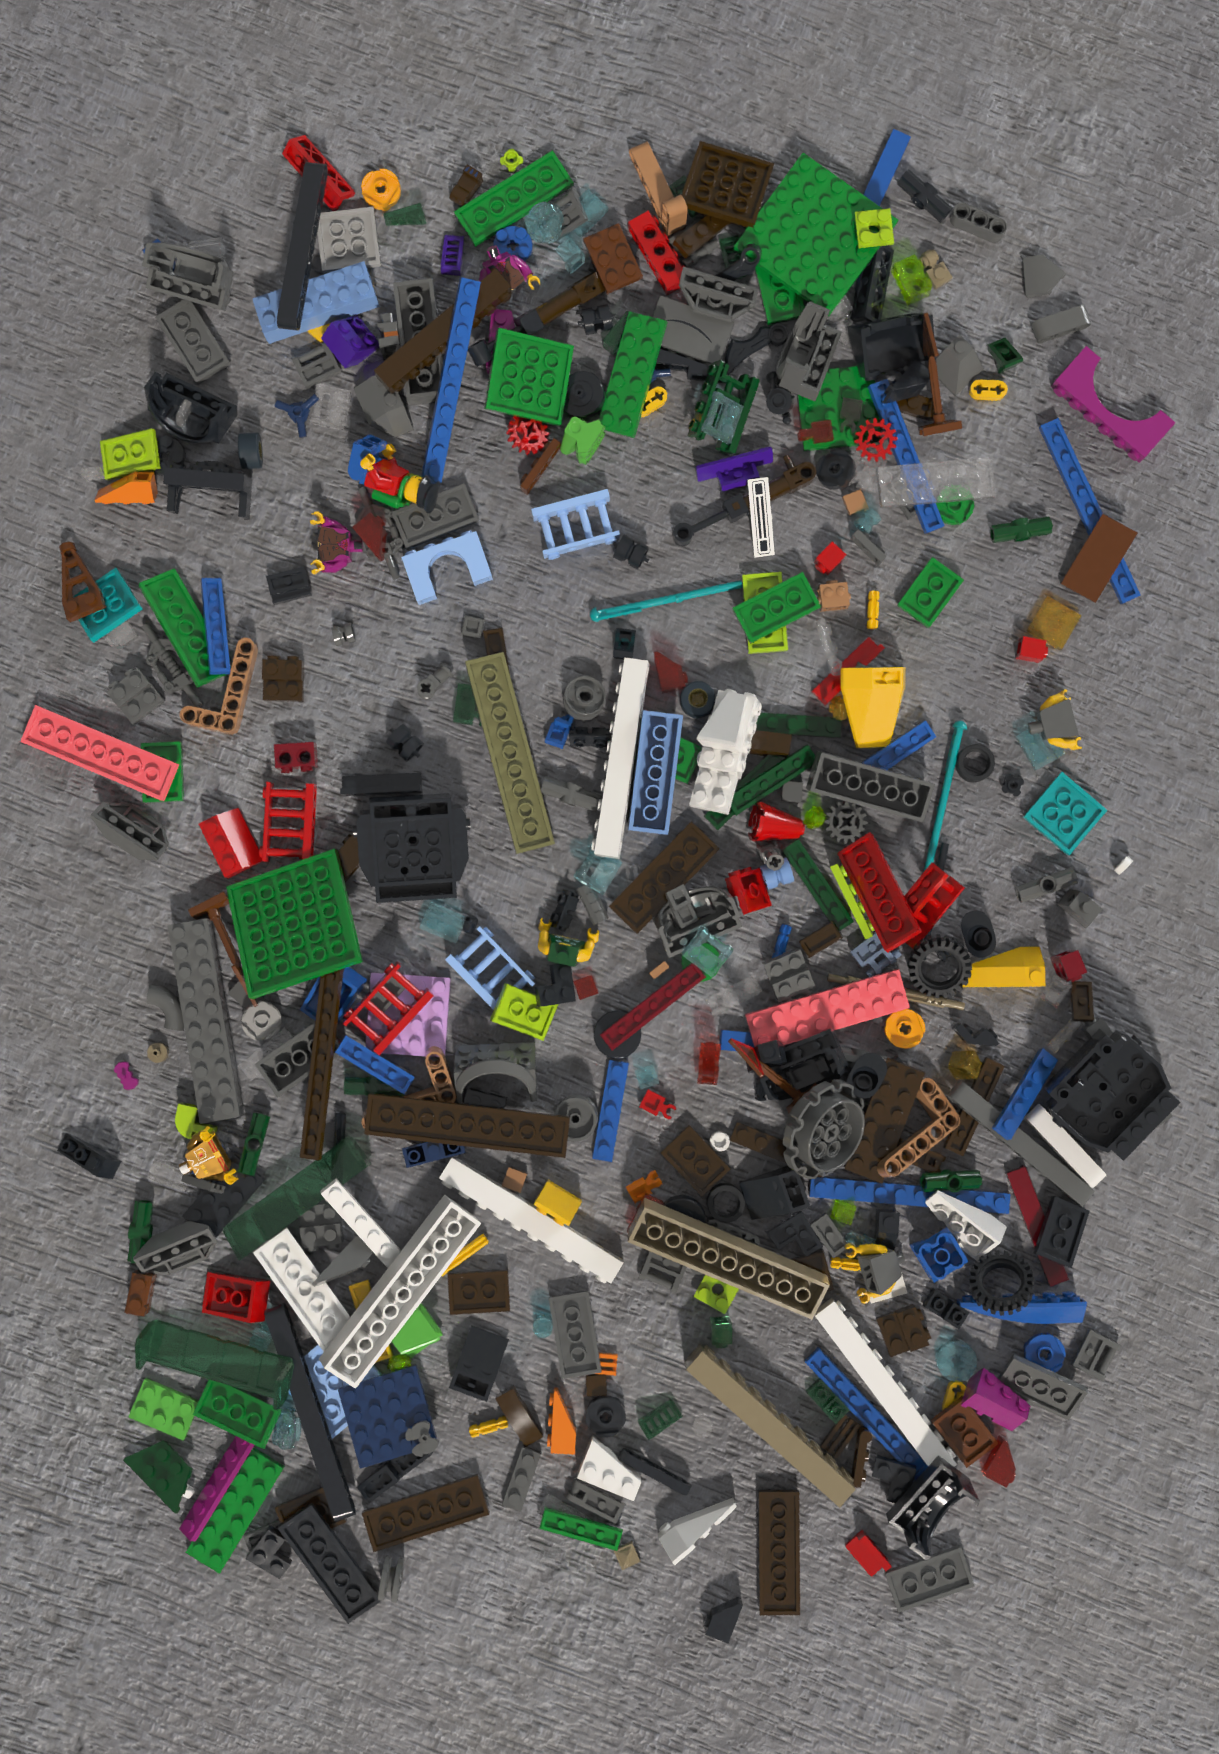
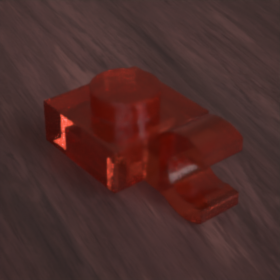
M831 420L811 422L810 429H801L797 433L798 441H806L813 438V444L834 440Z

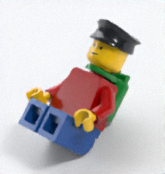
M369 434L353 442L348 474L353 480H360V484L374 489L372 499L396 509L405 505L409 506L410 502H413L419 508H423L426 513H431L434 510L441 486L440 481H433L429 475H425L423 478L419 476L410 477L409 471L398 466L396 459L392 457L396 452L395 447L392 444H387L385 440ZM382 451V454L386 458H388V460L380 458L379 453Z

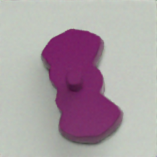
M126 1061L118 1062L114 1072L120 1078L123 1088L125 1090L135 1089L139 1079L133 1077L132 1071L129 1070V1063Z

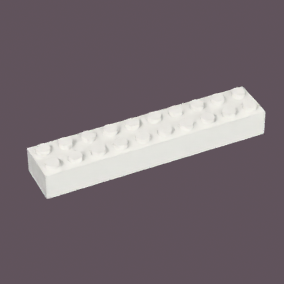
M444 1194L320 1356L319 1360L323 1367L356 1389L480 1226V1221Z

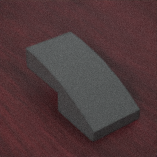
M684 884L665 893L679 929L698 921L691 905L692 900Z

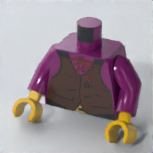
M497 245L486 250L490 259L482 263L483 269L480 271L479 282L493 270L497 269L510 284L512 290L526 284V280H528L529 287L534 290V287L531 285L532 281L535 280L540 285L539 278L533 276V272L527 263L518 256L510 255L508 252L500 254Z
M320 512L311 513V515L317 517V521L310 520V523L312 525L320 523L321 525L318 526V560L310 563V565H315L317 569H313L311 573L317 574L320 571L323 573H337L346 567L348 563L352 562V552H363V540H352L351 532L338 521L325 517Z

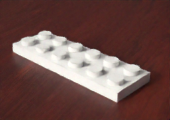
M285 1228L253 1253L324 1352L349 1320L350 1316L327 1283L315 1287L312 1285L320 1273L288 1228Z

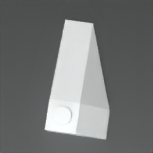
M938 1190L926 1199L925 1203L938 1220L945 1223L958 1240L960 1248L976 1261L1001 1243L1007 1227L991 1214Z
M734 1498L675 1519L671 1523L667 1522L660 1527L658 1539L674 1565L695 1548L694 1544L699 1538H706L709 1535L713 1524H720L737 1507Z

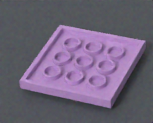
M371 973L370 990L385 973ZM403 975L416 988L423 991L428 988L434 996L382 1053L425 1056L428 1048L437 1046L442 1049L445 1056L451 978ZM404 989L397 997L405 1005L408 1004L409 1006L415 1001L414 996L407 989ZM393 1004L384 1012L388 1017L396 1021L401 1016V1011ZM368 1010L367 1025L378 1035L381 1034L383 1036L388 1031L387 1026ZM366 1035L365 1047L373 1051V1040ZM432 1054V1055H430L429 1057H439V1056H438L437 1054Z

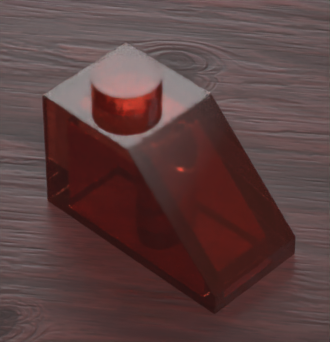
M370 512L352 528L379 561L382 562L384 560L387 532L383 526L386 524L379 515L374 517Z
M654 652L653 657L661 693L682 690L686 686L685 683H688L686 671L682 672L680 665L661 653Z
M999 1435L996 1440L999 1444L992 1448L981 1472L985 1477L1007 1488L1008 1484H1011L1015 1479L1016 1468L1007 1441Z

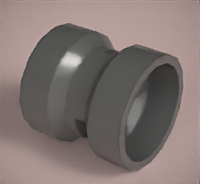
M351 622L344 624L342 627H331L336 646H340L344 642H356Z

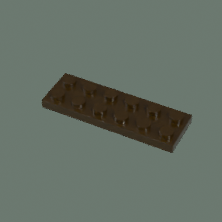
M691 821L608 907L638 934L668 902L665 893L682 884L685 885L720 848Z
M888 1057L885 1061L887 1064L886 1076L878 1091L871 1097L864 1116L865 1125L862 1139L844 1168L879 1183H883L885 1177L878 1174L877 1165L884 1157L896 1149L925 1075V1071Z
M478 1474L362 1511V1517L373 1552L490 1515Z
M758 1490L759 1615H800L799 1490Z

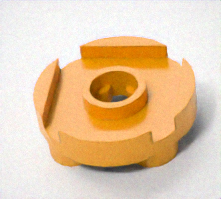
M387 169L369 172L361 184L364 200L374 209L388 211L398 202L401 195V186L397 176ZM385 186V192L378 193L376 188Z
M904 1009L891 1013L886 1018L884 1032L888 1041L894 1046L908 1049L920 1043L925 1033V1024L918 1013L913 1010ZM902 1023L910 1026L907 1034L899 1030Z

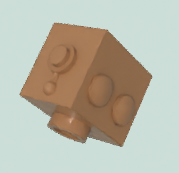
M838 580L827 581L826 584L819 585L817 599L821 605L820 612L848 609L851 594L848 592L847 582L838 583Z

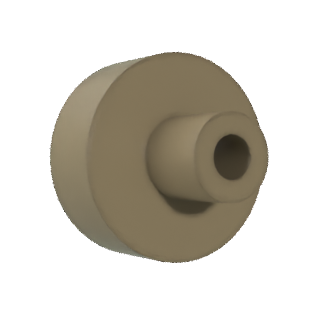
M160 1042L153 1043L147 1050L148 1058L155 1063L165 1061L169 1055L168 1047Z

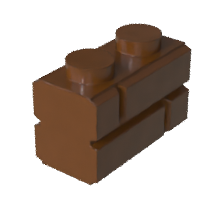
M140 1269L132 1272L124 1313L145 1316L150 1312L155 1287L154 1282L156 1281L157 1274H142Z

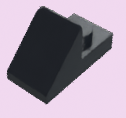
M616 628L613 652L615 659L624 660V657L633 659L636 630Z

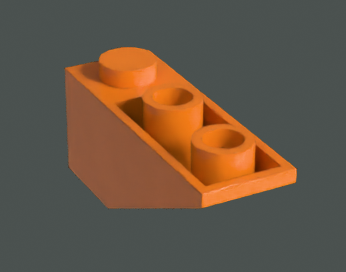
M133 472L99 489L95 497V503H154L158 494L154 472Z
M554 1387V1393H550L549 1406H553V1414H549L548 1426H552V1434H548L547 1447H551V1453L575 1455L576 1427L558 1387Z

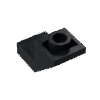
M956 1023L952 1027L964 1043L989 1046L1000 1044L996 1040L998 1036L992 1029L981 1028L972 1036L973 1031L967 1024Z

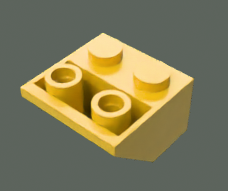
M548 1179L535 1199L534 1205L541 1214L546 1215L548 1213L553 1216V1221L563 1226L566 1224L569 1226L582 1200Z

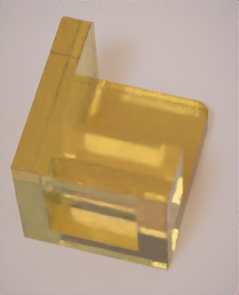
M974 1050L952 1052L948 1068L955 1079H977L982 1062Z

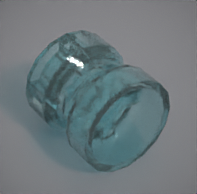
M867 507L863 511V515L854 521V524L861 532L865 531L869 534L872 531V527L881 521V517L875 510Z
M540 1314L533 1322V1332L537 1337H548L553 1330L552 1318L549 1315Z

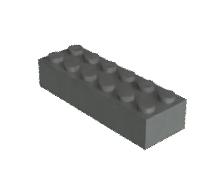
M432 278L393 283L401 347L438 317ZM441 353L435 358L433 364L422 368L416 378H410L405 383L409 406L436 402L443 366V355Z
M818 750L806 785V789L814 793L919 822H924L935 784L929 781Z

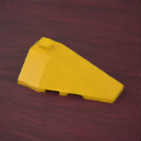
M1017 947L971 964V978H968L967 985H963V987L1046 986L1045 964L1040 947Z

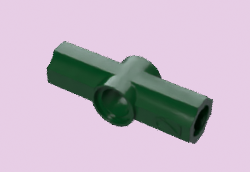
M1050 517L1030 520L1028 518H1020L1011 521V523L992 525L990 527V538L993 543L1011 540L1021 542L1032 537L1049 535L1052 533V520Z
M253 1113L237 1172L255 1176L270 1116ZM252 1139H257L260 1142L259 1147L255 1150L248 1147V1143Z
M946 1169L942 1172L922 1173L919 1184L923 1192L949 1190L955 1193L961 1189L979 1188L982 1185V1177L979 1170L951 1171Z
M148 1200L135 1201L133 1221L130 1223L128 1230V1239H130L128 1262L135 1263L133 1257L152 1237L153 1224H151L154 1202Z

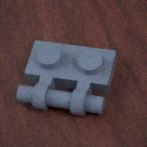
M876 932L872 937L866 939L850 951L861 968L867 964L870 965L871 969L865 972L868 977L881 974L885 967L889 964L893 965L897 962L896 959L901 956L898 949L892 953H887ZM883 953L885 958L876 963L874 959Z

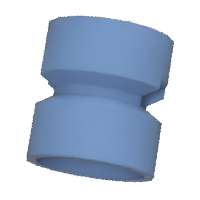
M783 858L784 864L779 870L773 871L767 865L760 866L767 890L778 887L779 883L785 885L794 882L793 872L787 858Z

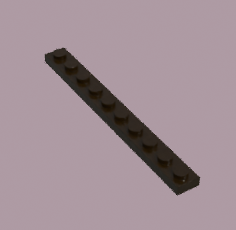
M344 968L323 975L320 978L300 1158L317 1161L322 1159Z

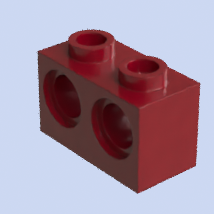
M315 742L274 744L275 768L281 770V773H292L293 769H301V772L313 771V768H318L317 744ZM309 752L311 755L310 760L302 762V755ZM290 754L291 760L283 764V755Z
M1067 950L1050 957L1059 980L1074 982L1082 979V974L1087 973L1079 950Z

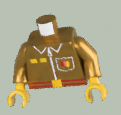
M207 1126L204 1130L194 1133L187 1144V1151L185 1153L187 1161L179 1164L181 1173L185 1175L193 1171L198 1179L225 1181L229 1185L239 1180V1178L233 1176L236 1172L235 1169L227 1171L230 1169L232 1162L214 1130L209 1133L210 1127Z

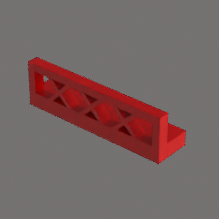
M306 135L289 139L282 155L301 176H303L306 162L318 163L314 160L317 159L320 164L327 165L328 173L332 177L327 176L323 201L332 211L338 210L344 199L354 197L356 192ZM303 143L307 148L302 147L300 144ZM338 187L343 188L346 192H342Z
M868 637L812 690V693L826 706L841 691V668H855L858 662L867 666L885 647L882 644L878 646Z

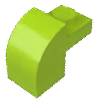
M184 1102L178 1104L175 1124L182 1136L191 1139L194 1133L204 1130L207 1126L210 1127L209 1133L213 1130L215 1134L217 1133L218 1126L205 1123L200 1124L197 1105Z

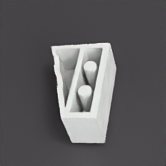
M592 1434L577 1471V1479L634 1501L641 1484V1475L632 1467L620 1461L611 1449L602 1444Z

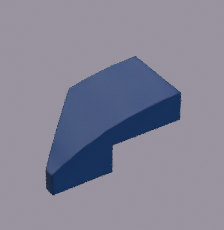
M569 714L561 718H554V722L551 723L545 738V743L563 749L574 718Z

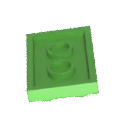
M145 1378L128 1417L184 1441L195 1416L193 1413L199 1400Z

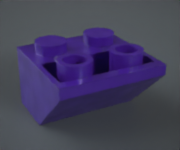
M358 315L331 322L321 337L344 368L358 365L380 348L376 337Z

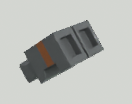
M392 313L380 314L381 323L377 324L381 338L378 339L379 347L384 360L401 348L397 321H393Z

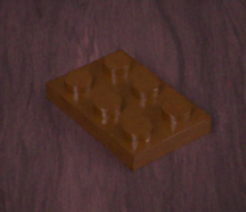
M619 223L583 238L585 247L607 294L643 279L641 270Z
M961 1396L933 1417L931 1422L965 1467L968 1468L999 1443L971 1407L965 1408L961 1406L963 1396Z

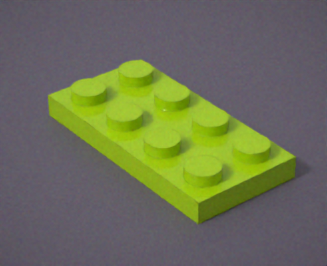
M782 572L742 575L744 602L782 583ZM786 626L752 644L747 639L748 654L788 651Z
M837 863L831 866L834 877L865 939L872 937L874 928L870 920H865L863 913L866 911L861 901L856 902L854 895L857 893L852 883L847 884L845 877L848 875L843 865L839 867Z

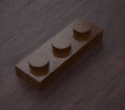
M553 438L551 443L548 441L542 449V452H544L540 458L537 457L533 461L530 473L524 474L520 480L521 491L526 495L530 493L560 450L561 443Z

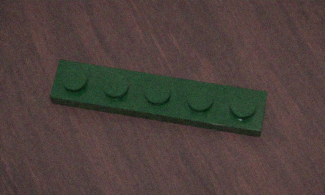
M760 713L756 722V731L783 733L794 736L841 738L842 718Z
M806 744L737 789L730 807L734 815L737 816L810 768L815 758L811 747Z
M767 755L737 784L735 791L785 759V757ZM731 808L728 815L709 811L704 818L718 831L734 816Z
M796 840L781 850L828 921L831 922L833 920L840 931L853 923V919L800 840Z

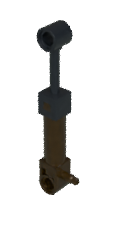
M597 271L568 286L565 291L535 309L529 310L515 318L513 321L516 327L511 329V331L533 335L544 328V325L605 291ZM482 339L468 347L467 351L476 367L492 359L495 339L488 344Z
M789 455L783 456L788 470L783 472L781 476L769 481L770 502L787 493L792 494L810 485L815 478L816 467L810 462H802L795 466ZM801 471H808L810 477H803ZM749 492L743 495L740 493L724 501L722 505L723 511L692 526L687 523L677 524L673 531V541L675 544L682 547L687 546L691 542L694 533L726 517L730 523H733L747 516L750 512ZM685 531L688 537L680 538L677 533Z

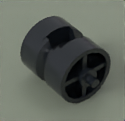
M608 304L597 306L596 310L592 307L581 309L582 319L578 322V326L582 325L584 327L586 335L596 334L598 330L602 332L613 330V318L617 317L616 314L610 313Z
M624 534L620 542L614 541L613 543L616 546L613 558L619 561L628 559V564L638 570L644 561L649 562V559L646 558L649 547L643 543L634 545L633 538Z
M402 724L395 730L393 728L389 730L391 735L386 740V743L393 750L398 749V754L407 762L414 756L420 757L418 752L424 743L417 736H411L412 731L407 726Z

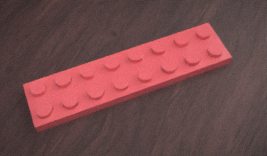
M37 705L33 709L20 741L161 801H165L179 767L177 763Z
M895 969L747 1013L745 1017L754 1047L774 1040H778L784 1046L804 1040L831 1028L834 1030L908 1009L910 1006L900 971Z

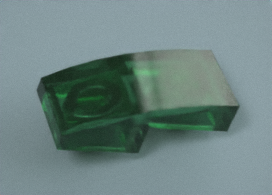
M820 1378L806 1390V1393L835 1424L850 1411Z

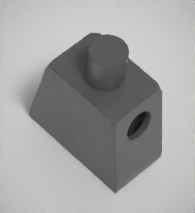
M1069 889L1057 903L1060 908L1084 928H1087L1102 911L1099 905L1078 890Z

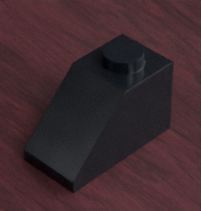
M778 1040L753 1047L758 1059L770 1068L787 1063L784 1046ZM746 1062L748 1073L755 1072Z
M876 1209L874 1244L884 1245L887 1249L895 1250L899 1234L900 1213L897 1210Z
M740 1597L712 1608L709 1615L706 1614L703 1621L705 1635L727 1644L729 1643L743 1606Z

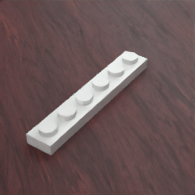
M334 1179L320 1191L321 1195L385 1266L389 1268L401 1250L338 1179Z

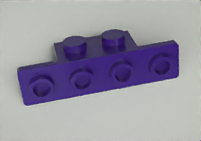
M772 447L761 448L696 466L697 480L700 482L717 477L722 491L748 485V480L760 478L757 466L773 462Z

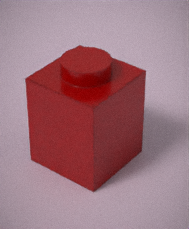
M832 541L815 559V568L820 573L829 575L847 554Z
M1021 637L1018 641L1015 659L1035 663L1041 662L1047 657V640Z

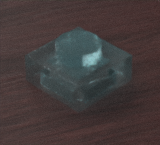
M653 1064L634 1070L641 1090L659 1084Z

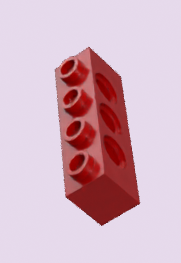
M648 210L628 222V231L636 245L639 246V250L667 296L680 289V277L682 268L685 266L680 265L677 252L674 248H670L665 232L661 233L657 218L654 215L651 216ZM651 233L654 235V237L647 238L645 237V234ZM662 250L664 253L657 255L655 251ZM671 266L674 270L668 272L664 268Z

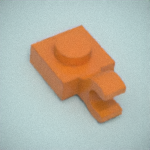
M656 1170L651 1171L647 1175L646 1180L642 1177L626 1186L634 1203L652 1194L651 1189L663 1184L660 1178H657L659 1176Z

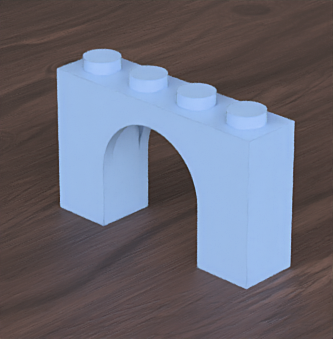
M466 531L460 537H449L442 540L443 543L437 545L434 543L428 544L423 547V550L417 552L416 550H411L405 553L402 560L418 605L437 599L430 579V570L433 563L441 556L455 555L460 557L468 566L474 586L493 580L476 531Z

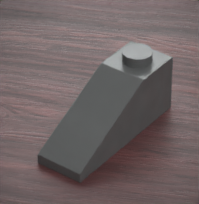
M356 1236L312 1285L314 1287L355 1272L360 1267L364 1269L372 1261L370 1256L374 1252Z

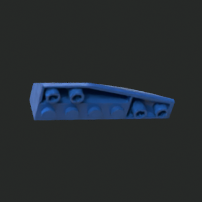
M1071 1291L1062 1292V1295H1055L1053 1292H1044L1042 1296L1032 1294V1300L1028 1301V1305L1025 1308L1021 1306L1020 1312L1014 1309L1013 1314L1009 1315L1008 1311H1004V1316H1000L999 1311H996L995 1315L991 1314L990 1309L986 1312L983 1310L982 1305L979 1306L976 1303V1299L974 1300L972 1295H964L962 1299H957V1304L961 1307L1002 1320L1035 1324L1083 1322L1087 1302ZM1003 1294L1002 1297L999 1298H1006L1012 1296L1013 1294Z

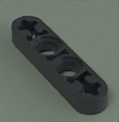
M622 1448L618 1459L626 1465L682 1495H687L692 1487L688 1481L629 1449Z

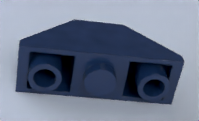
M424 1141L402 1148L406 1168L466 1153L464 1146Z

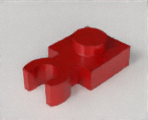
M647 1089L639 1105L640 1108L655 1116L658 1115L659 1111L662 1112L666 1119L672 1118L666 1114L668 1108L676 1110L675 1105L664 1104L666 1098L650 1089Z

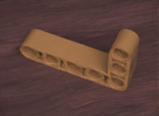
M646 141L629 149L630 158L665 234L669 236L685 229L688 212L686 202L682 195L673 196L649 143Z
M242 638L237 643L221 713L193 706H185L180 711V719L184 723L193 727L229 735L236 734L239 731L258 654V647L251 639ZM251 644V650L245 653L243 651L244 646ZM247 663V669L240 672L239 665ZM237 682H242V689L239 691H235V684ZM237 701L238 707L235 710H230V703ZM194 711V719L188 721L187 714ZM209 716L214 717V722L211 725L206 724V719ZM233 720V727L229 730L226 729V722Z
M432 1046L426 1051L425 1062L433 1087L403 1097L416 1099L431 1097L434 1101L454 1103L456 1100V1089L444 1053L441 1048ZM437 1054L440 1058L437 1061H432L429 1056ZM442 1072L446 1077L438 1079L435 1075ZM444 1091H450L452 1092V1096L444 1097L442 1093ZM367 1109L363 1112L361 1121L364 1129Z
M924 1078L916 1095V1098L932 1120L878 1163L877 1171L880 1176L894 1177L899 1175L959 1126L960 1117L933 1079ZM922 1084L926 1085V1092L923 1091ZM934 1100L938 1102V1109L934 1106ZM946 1116L950 1119L949 1125L946 1123ZM932 1128L935 1130V1137L931 1134ZM917 1140L921 1143L920 1149L916 1145ZM903 1151L906 1153L905 1161L902 1159L901 1155ZM888 1163H889V1164L891 1165V1167H892V1170H891L890 1173H889L888 1170H887V1164H888Z

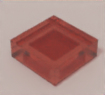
M592 975L573 981L580 1000L598 994Z

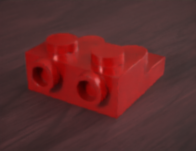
M751 867L728 873L729 877L725 878L727 890L732 897H738L743 915L772 906L760 868L752 870Z

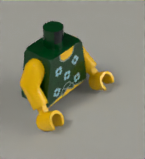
M541 918L538 926L539 931H541L539 932L538 949L546 955L547 961L575 967L580 962L590 959L595 946L594 943L599 940V930H597L596 934H591V928H589L587 931V941L548 933L552 922L549 919L548 924H545L542 921L543 918Z

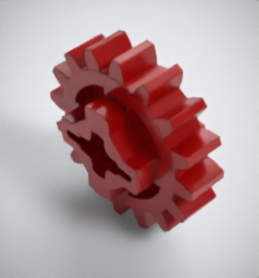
M513 416L507 425L508 430L506 434L510 435L508 442L513 441L512 448L518 447L519 453L525 450L526 455L530 451L536 454L538 450L542 451L548 442L549 432L545 431L548 426L542 425L540 421Z
M874 418L873 423L866 420L867 426L860 425L861 433H855L859 439L854 440V443L860 445L856 450H862L861 457L863 458L867 455V461L869 462L872 457L875 458L876 462L879 461V457L886 460L885 455L887 453L892 456L890 449L897 447L893 444V441L898 440V437H893L896 430H890L891 423L884 425V419L880 423H878L876 418ZM874 427H881L886 431L881 433L876 431ZM868 430V439L863 442L864 434ZM874 435L882 437L879 440V445L871 444ZM889 438V445L884 450V442ZM866 449H876L878 454L870 453Z

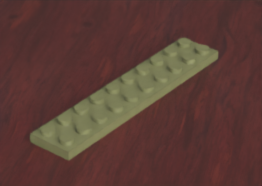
M504 652L465 661L515 853L519 854L555 844Z

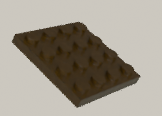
M700 141L682 192L687 209L753 228L774 163Z

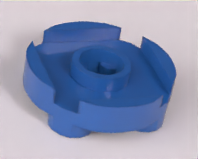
M509 226L496 233L493 246L497 245L500 254L508 252L510 255L518 256L525 262L531 256L533 250L532 240L525 228ZM515 243L518 244V247L515 248V251H512L511 248H508V245Z
M1050 1333L1035 1334L1024 1344L1023 1348L1026 1360L1055 1373L1061 1369L1066 1355L1061 1341ZM1042 1349L1049 1350L1048 1358L1040 1357Z

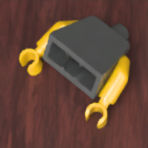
M1067 689L1050 696L1040 706V711L1036 713L1038 721L1028 723V730L1030 735L1041 732L1042 739L1048 740L1051 745L1060 748H1070L1071 750L1082 749V747L1077 745V741L1081 740V737L1075 738L1079 734L1070 703L1071 698L1065 697L1064 693L1067 692Z
M848 1243L844 1246L845 1249H853L851 1253H845L849 1258H853L857 1253H860L857 1258L866 1285V1289L859 1288L856 1292L858 1296L865 1295L859 1298L860 1301L865 1304L869 1302L870 1297L876 1298L889 1294L896 1281L902 1276L899 1264L905 1261L903 1253L900 1251L895 1252L894 1250L887 1249L884 1245L863 1244L855 1247L853 1244Z

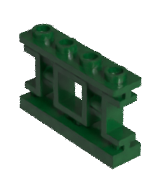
M722 360L711 363L708 367V376L706 382L701 387L702 394L700 400L695 405V414L689 423L687 436L695 437L699 441L703 440L705 435L708 434L718 439L715 447L716 450H720V453L724 455L736 453L760 379L756 377L750 378L748 377L749 375L743 374L736 380L726 375L729 365L724 364ZM718 380L726 383L724 390L716 388ZM733 387L740 390L738 398L731 395ZM718 397L730 402L726 417L714 412ZM706 417L713 420L711 427L703 425ZM720 424L728 426L726 434L718 431Z

